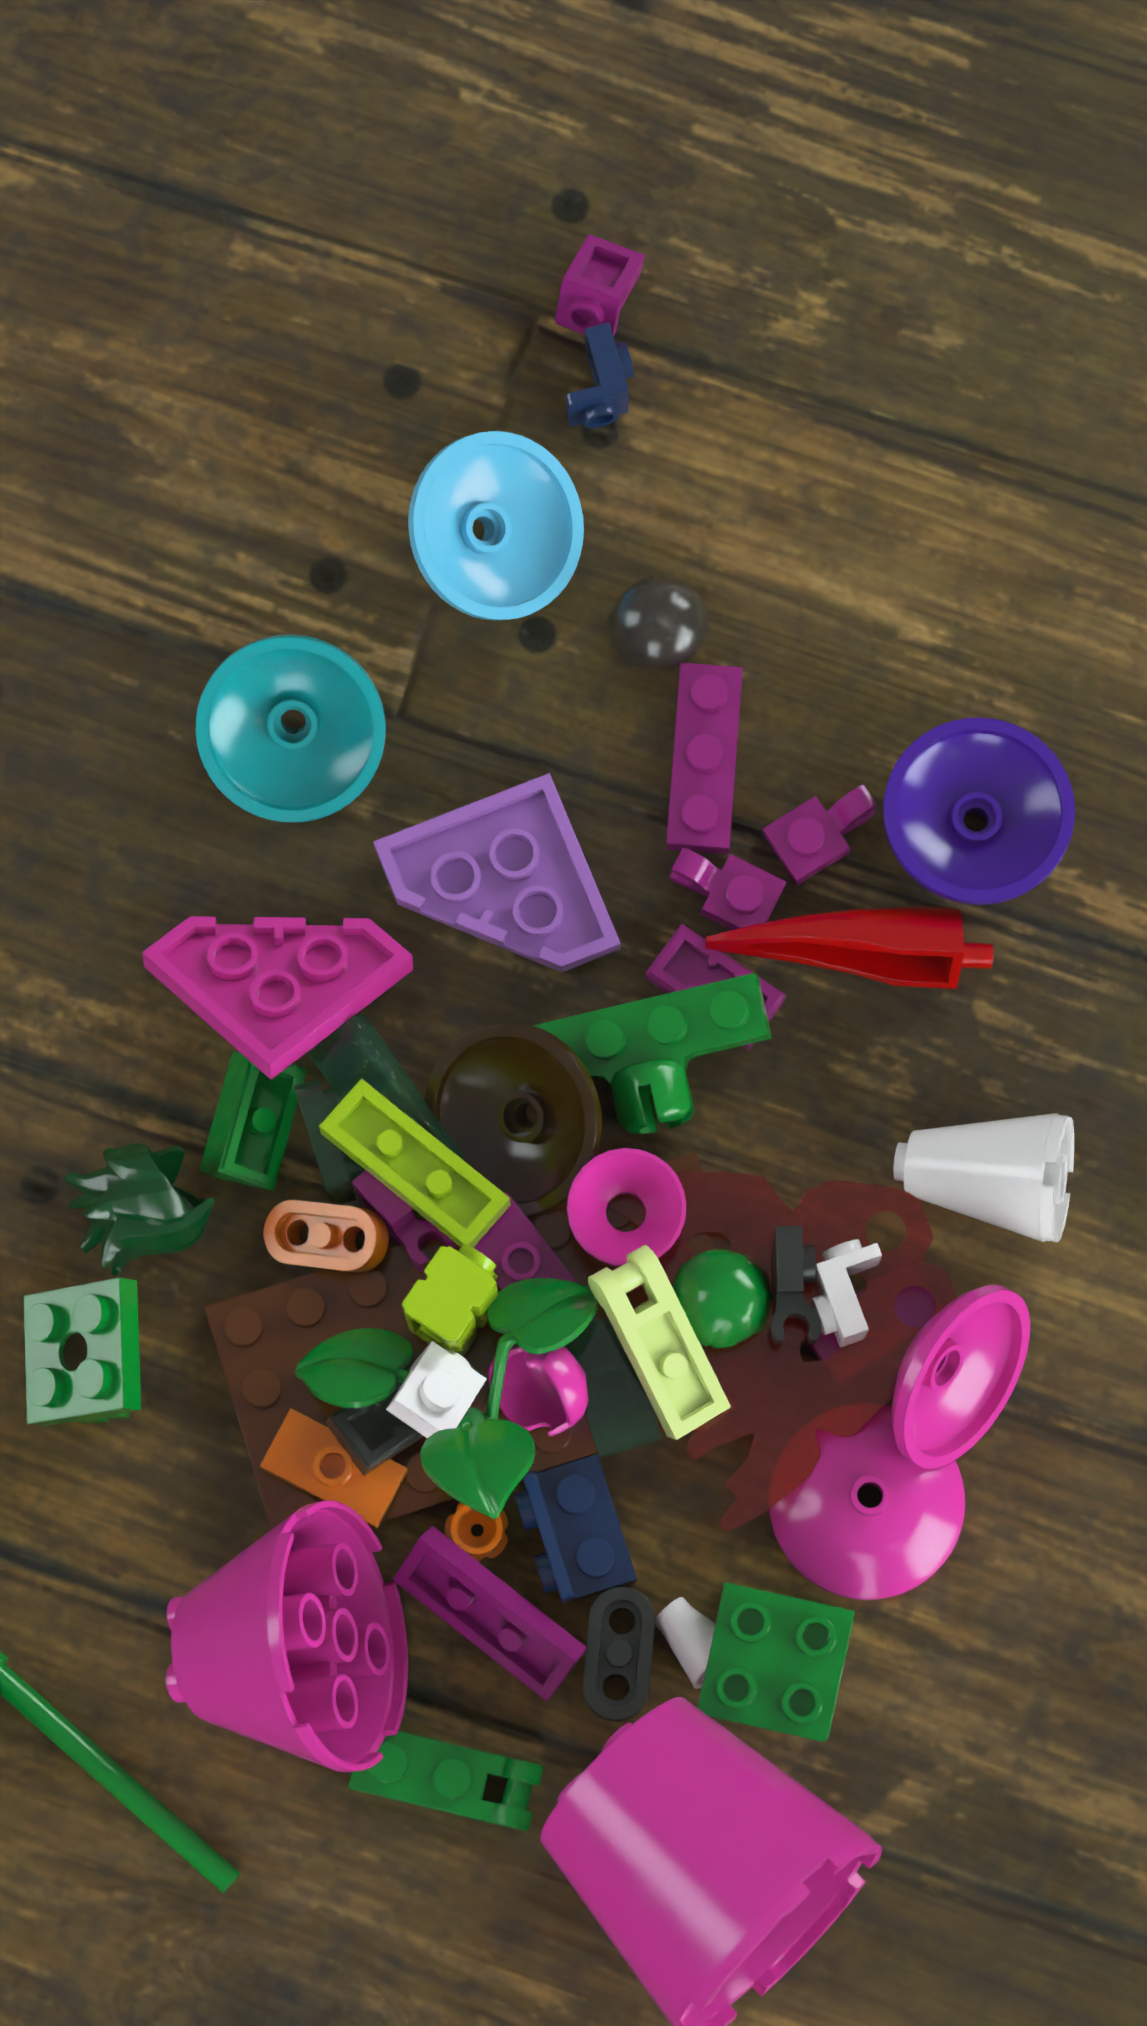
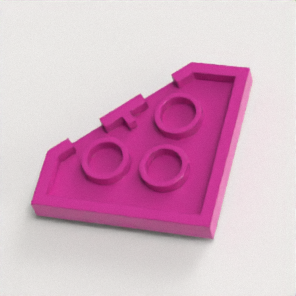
M190 916L142 952L144 967L271 1080L413 971L412 954L369 918H343V926L306 925L305 918L254 917L253 925L217 924L216 917Z

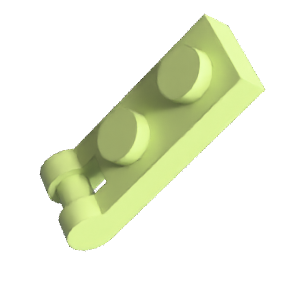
M643 1245L627 1254V1263L613 1271L607 1267L588 1277V1283L595 1299L605 1310L666 1435L677 1440L731 1408L660 1261L647 1245ZM641 1285L649 1300L633 1309L626 1293Z

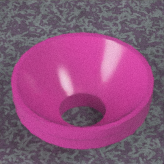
M621 1148L602 1153L582 1167L574 1178L568 1194L567 1214L573 1235L585 1252L600 1262L620 1267L627 1263V1254L643 1245H647L658 1259L669 1251L682 1231L687 1205L680 1180L667 1163L656 1155L640 1149ZM619 1195L635 1196L644 1205L646 1212L645 1220L639 1228L633 1231L622 1232L616 1230L607 1219V1206L612 1199Z

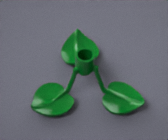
M554 1278L524 1279L512 1283L498 1292V1297L487 1309L489 1326L496 1332L504 1335L497 1343L486 1413L483 1414L479 1409L469 1407L456 1428L443 1429L433 1433L426 1439L420 1453L422 1468L426 1475L438 1487L459 1502L484 1515L497 1519L511 1492L528 1473L535 1457V1444L532 1435L525 1428L511 1421L501 1420L498 1416L508 1354L516 1343L526 1352L544 1354L566 1346L577 1338L589 1325L599 1307V1303L589 1286ZM379 1328L349 1330L326 1339L307 1353L298 1363L296 1371H294L295 1377L302 1380L312 1394L322 1401L338 1407L362 1408L387 1398L394 1391L397 1382L403 1384L410 1371L404 1368L413 1357V1349L409 1341L392 1331Z

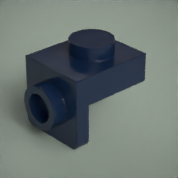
M609 322L585 328V352L595 386L571 392L565 396L566 416L571 427L584 424L587 428L603 427L615 422L620 417V414L628 413L629 389L626 379L634 377L632 361L626 342L615 343Z

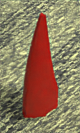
M907 906L851 909L808 914L753 924L707 936L705 939V949L801 963L855 974L894 986L957 989L961 968L992 969L993 944L964 942L963 920L959 907Z

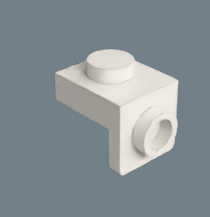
M859 1239L838 1244L825 1250L822 1253L825 1261L816 1264L815 1282L820 1295L811 1298L812 1305L819 1314L823 1334L827 1335L834 1332L840 1348L864 1340L869 1330L849 1276L879 1265L882 1253L878 1243L863 1248Z
M432 1341L408 1370L410 1373L386 1410L428 1438L437 1431L456 1428L487 1379L473 1370L463 1356L454 1351L443 1349Z

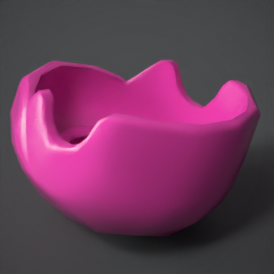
M516 1343L510 1349L507 1358L499 1406L501 1412L509 1421L525 1428L528 1432L540 1427H550L547 1431L548 1436L559 1434L575 1425L583 1417L589 1401L586 1375L578 1361L565 1346L544 1354H532L523 1350ZM495 1357L487 1366L489 1390Z

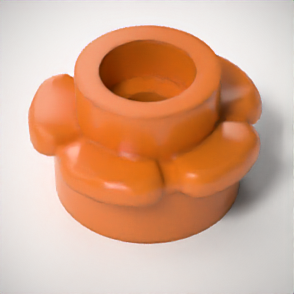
M460 1502L457 1505L456 1513L447 1518L444 1528L445 1536L478 1562L484 1557L490 1559L497 1557L507 1545L508 1537L505 1534V1529H507L509 1522L503 1510L497 1519H493ZM476 1524L481 1525L484 1529L483 1534L479 1537H475L471 1533V1528Z

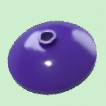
M980 717L964 718L941 724L916 739L903 752L896 762L887 783L883 804V818L886 836L895 857L916 882L930 892L951 901L964 904L987 905L1009 901L1028 893L1047 879L1062 860L1072 836L1075 821V802L1072 786L1063 765L1051 749L1038 737L1017 725L1005 721ZM970 814L980 815L986 821L987 827L981 831H971L965 826L964 818Z

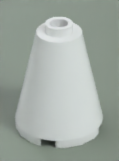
M1053 1113L912 1131L908 1143L899 1142L894 1158V1180L904 1181L906 1195L1041 1242H1059L1065 1227L1071 1194L1065 1193L1067 1174L1068 1172L1073 1173L1074 1165L1073 1119L1066 1115Z

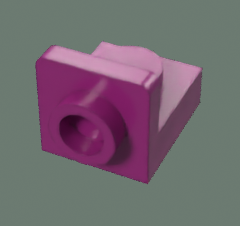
M588 234L563 277L555 322L560 326L584 335L585 328L609 322L614 337L620 310L642 272L645 255Z

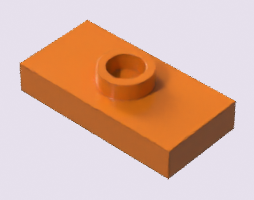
M290 1408L260 1464L262 1470L322 1501L330 1500L346 1504L355 1510L368 1525L376 1529L379 1527L408 1471L406 1467L389 1459L363 1476L329 1427Z

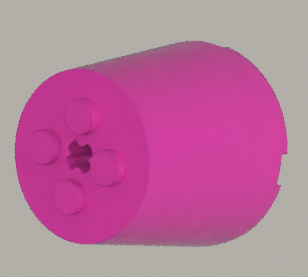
M684 1697L670 1699L648 1712L634 1724L628 1722L619 1728L605 1743L602 1753L561 1792L557 1799L558 1804L548 1817L540 1836L542 1845L671 2026H727L734 2021L738 2013L731 2005L750 1988H753L762 1997L809 1951L865 1884L866 1881L857 1873L861 1864L863 1863L870 1869L879 1861L882 1853V1847L869 1834Z

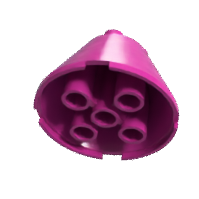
M327 1500L309 1503L299 1508L190 1590L185 1596L174 1597L170 1600L167 1607V1621L171 1630L172 1663L166 1672V1686L172 1700L176 1703L186 1702L191 1711L206 1722L335 1771H363L378 1764L384 1758L382 1752L377 1751L385 1736L397 1735L401 1725L408 1685V1644L404 1613L397 1584L395 1581L384 1583L372 1553L381 1551L382 1546L365 1520L355 1510L338 1501Z

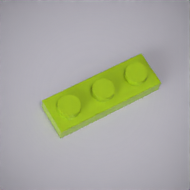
M362 1078L319 1125L320 1132L324 1137L460 1247L463 1244H467L474 1248L511 1206L510 1198Z

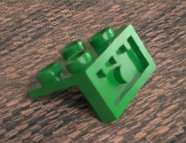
M724 1582L698 1708L709 1717L815 1741H826L829 1738L855 1611Z

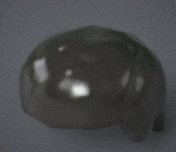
M651 576L634 582L617 598L607 620L611 646L622 660L633 668L645 666L668 671L675 666H680V663L686 662L699 652L709 631L707 606L700 594L693 590L692 586L688 583L667 576Z

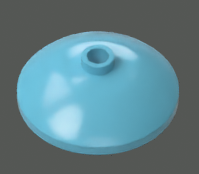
M502 431L481 432L462 437L444 447L422 471L415 485L409 507L408 527L410 544L420 572L441 599L458 611L472 617L485 620H509L527 616L542 609L552 602L566 587L573 576L581 555L584 535L583 514L580 500L571 478L560 462L544 447L524 436ZM476 519L484 526V536L481 540L474 536L472 530Z

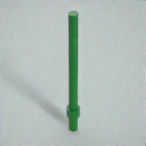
M0 1650V1695L224 1894L241 1873L7 1666L9 1657Z

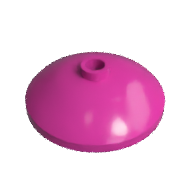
M987 1285L966 1292L951 1301L921 1328L909 1345L898 1371L892 1403V1426L895 1441L901 1454L909 1461L928 1469L942 1467L953 1462L982 1438L1003 1410L1022 1371L1030 1339L1029 1311L1024 1300L1018 1294L1000 1285Z
M861 1403L845 1405L831 1409L810 1420L798 1430L784 1447L777 1460L770 1483L769 1513L771 1524L778 1544L786 1558L801 1575L814 1585L827 1592L849 1599L879 1600L891 1598L906 1593L924 1583L935 1574L951 1554L957 1543L964 1520L965 1492L956 1461L954 1460L942 1467L928 1469L922 1468L906 1459L899 1451L895 1441L892 1426V1407L881 1404ZM864 1485L877 1487L882 1495L881 1503L874 1508H867L861 1505L857 1498V1492L860 1487Z

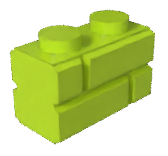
M463 1244L459 1251L451 1246H441L424 1270L426 1280L418 1279L402 1302L410 1332L428 1344L433 1341L443 1349L454 1351L464 1357L478 1336L476 1327L483 1328L488 1322L487 1309L498 1297L495 1281L498 1276L493 1272L496 1264L467 1244Z

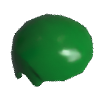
M721 1248L704 1251L690 1258L678 1269L672 1284V1288L700 1345L712 1346L715 1349L735 1346L754 1334L761 1332L768 1321L774 1299L768 1274L750 1256Z

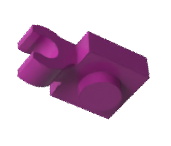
M864 784L843 796L827 811L818 798L814 796L763 828V836L795 885L798 886L850 853V847L843 838V835L876 816L877 813L874 809L877 807V804Z
M682 848L669 877L673 882L708 897L701 910V915L731 930L767 922L786 885V881L731 854L722 870H720L703 856L686 848Z
M366 1170L352 1181L361 1207L373 1210L383 1219L387 1226L389 1237L397 1246H402L406 1250L412 1265L419 1272L425 1274L424 1270L430 1263L426 1255L421 1252L424 1245L428 1242L439 1241L445 1247L451 1246L455 1250L458 1249L454 1241L428 1220L417 1219L412 1207Z

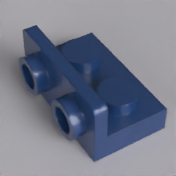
M597 1454L539 1473H535V1470H532L523 1477L526 1490L516 1492L514 1496L525 1531L538 1527L545 1552L535 1555L534 1560L545 1594L558 1590L561 1603L565 1605L605 1592L611 1588L621 1587L637 1581Z

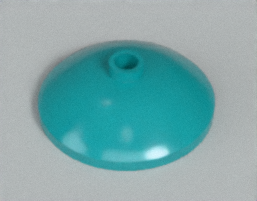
M287 634L253 641L232 653L218 666L208 680L201 695L197 709L195 731L202 763L216 787L228 799L256 816L273 821L293 823L329 816L350 804L362 793L379 766L386 738V721L378 690L367 672L355 659L326 641L304 635ZM288 710H298L304 715L306 723L300 728H290L284 723L282 715Z

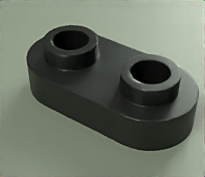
M615 1587L603 1592L594 1601L589 1614L583 1694L588 1707L593 1713L608 1721H624L635 1716L645 1705L649 1693L655 1614L649 1600L641 1592L629 1587ZM618 1610L628 1611L634 1617L635 1625L626 1634L615 1633L610 1628L609 1619ZM612 1676L624 1678L629 1685L626 1697L618 1701L609 1699L603 1692L604 1682Z

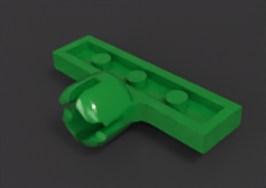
M755 973L532 1025L553 1034L569 1046L583 1062L592 1080H607L611 1086L618 1124L632 1134H648L658 1131L654 1106L659 1122H667L669 1129L680 1126L691 1119L694 1107L686 1073L690 1060L700 1055L772 1039L760 980Z

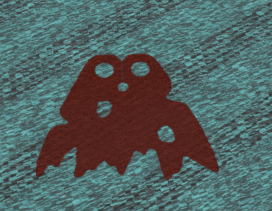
M675 1172L685 1193L687 1205L685 1223L677 1241L669 1251L658 1259L671 1285L678 1269L693 1257L688 1245L689 1239L700 1232H721L726 1235L731 1241L730 1251L750 1256L768 1274L774 1296L773 1235L776 1226H803V1244L815 1245V1267L816 1264L825 1261L822 1253L838 1244L859 1239L862 1248L869 1246L870 1243L866 1239L865 1227L870 1217L877 1212L890 1211L896 1213L904 1221L907 1231L905 1241L900 1247L893 1251H881L882 1258L879 1265L856 1273L862 1275L867 1281L865 1293L857 1296L869 1328L864 1340L841 1347L839 1351L826 1360L804 1363L800 1355V1347L803 1340L807 1337L808 1327L802 1319L790 1318L783 1324L784 1339L782 1344H774L770 1334V1325L775 1313V1301L773 1299L768 1321L761 1332L729 1348L715 1349L712 1346L701 1345L731 1408L695 1428L693 1435L688 1440L687 1452L692 1460L698 1459L720 1445L737 1440L750 1433L754 1434V1440L747 1460L726 1484V1487L735 1494L736 1501L719 1523L723 1531L738 1528L755 1519L777 1504L812 1475L821 1456L815 1435L816 1429H822L836 1436L848 1437L855 1435L894 1396L896 1379L903 1357L909 1345L923 1327L907 1326L896 1316L894 1303L900 1291L911 1286L925 1288L935 1299L936 1310L934 1316L957 1298L947 1272L938 1266L922 1261L931 1246L933 1236L920 1202L910 1193L882 1185L831 1180L806 1190L798 1207L791 1210L778 1197L770 1183L763 1176L726 1172ZM627 1194L619 1195L608 1204V1206L639 1227L643 1224L646 1212L643 1203L637 1197ZM816 1282L804 1283L803 1299L813 1307L811 1298L819 1296V1290ZM639 1285L629 1292L644 1290V1288Z

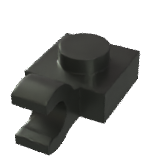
M776 1226L773 1235L775 1313L770 1325V1334L774 1344H782L784 1339L783 1324L790 1318H800L806 1323L808 1327V1344H816L821 1333L819 1314L803 1299L804 1283H815V1245L803 1244V1226Z

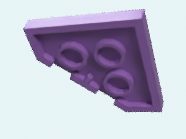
M550 773L373 841L375 851L399 906L559 972H565L621 950L620 940Z

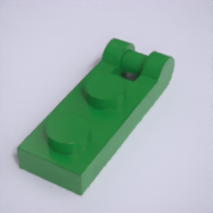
M398 1731L397 1735L385 1736L377 1751L382 1752L384 1758L378 1764L369 1769L351 1773L348 1788L351 1790L529 1832L533 1812L527 1810L533 1785L540 1786L544 1766ZM488 1775L507 1779L501 1804L483 1800Z

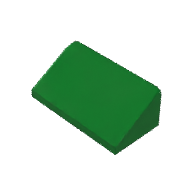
M239 1051L234 1052L231 1055L202 1158L200 1172L211 1177L267 1191H274L307 1069L291 1064L271 1080Z

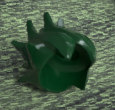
M134 1143L120 1148H107L103 1152L107 1164L106 1167L90 1174L68 1172L64 1179L73 1187L84 1192V1194L68 1204V1208L87 1209L83 1216L84 1218H89L90 1222H92L79 1246L80 1249L87 1254L102 1243L101 1265L109 1269L113 1261L111 1274L115 1276L131 1260L140 1256L180 1252L193 1246L203 1234L215 1203V1198L199 1199L174 1185L185 1154L180 1145L154 1153L147 1145L141 1143Z

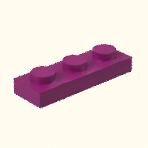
M680 663L666 850L681 851L682 848H686L693 852L729 855L743 667Z
M431 1526L419 1538L392 1579L546 1702L560 1688L587 1649L586 1646L434 1526Z

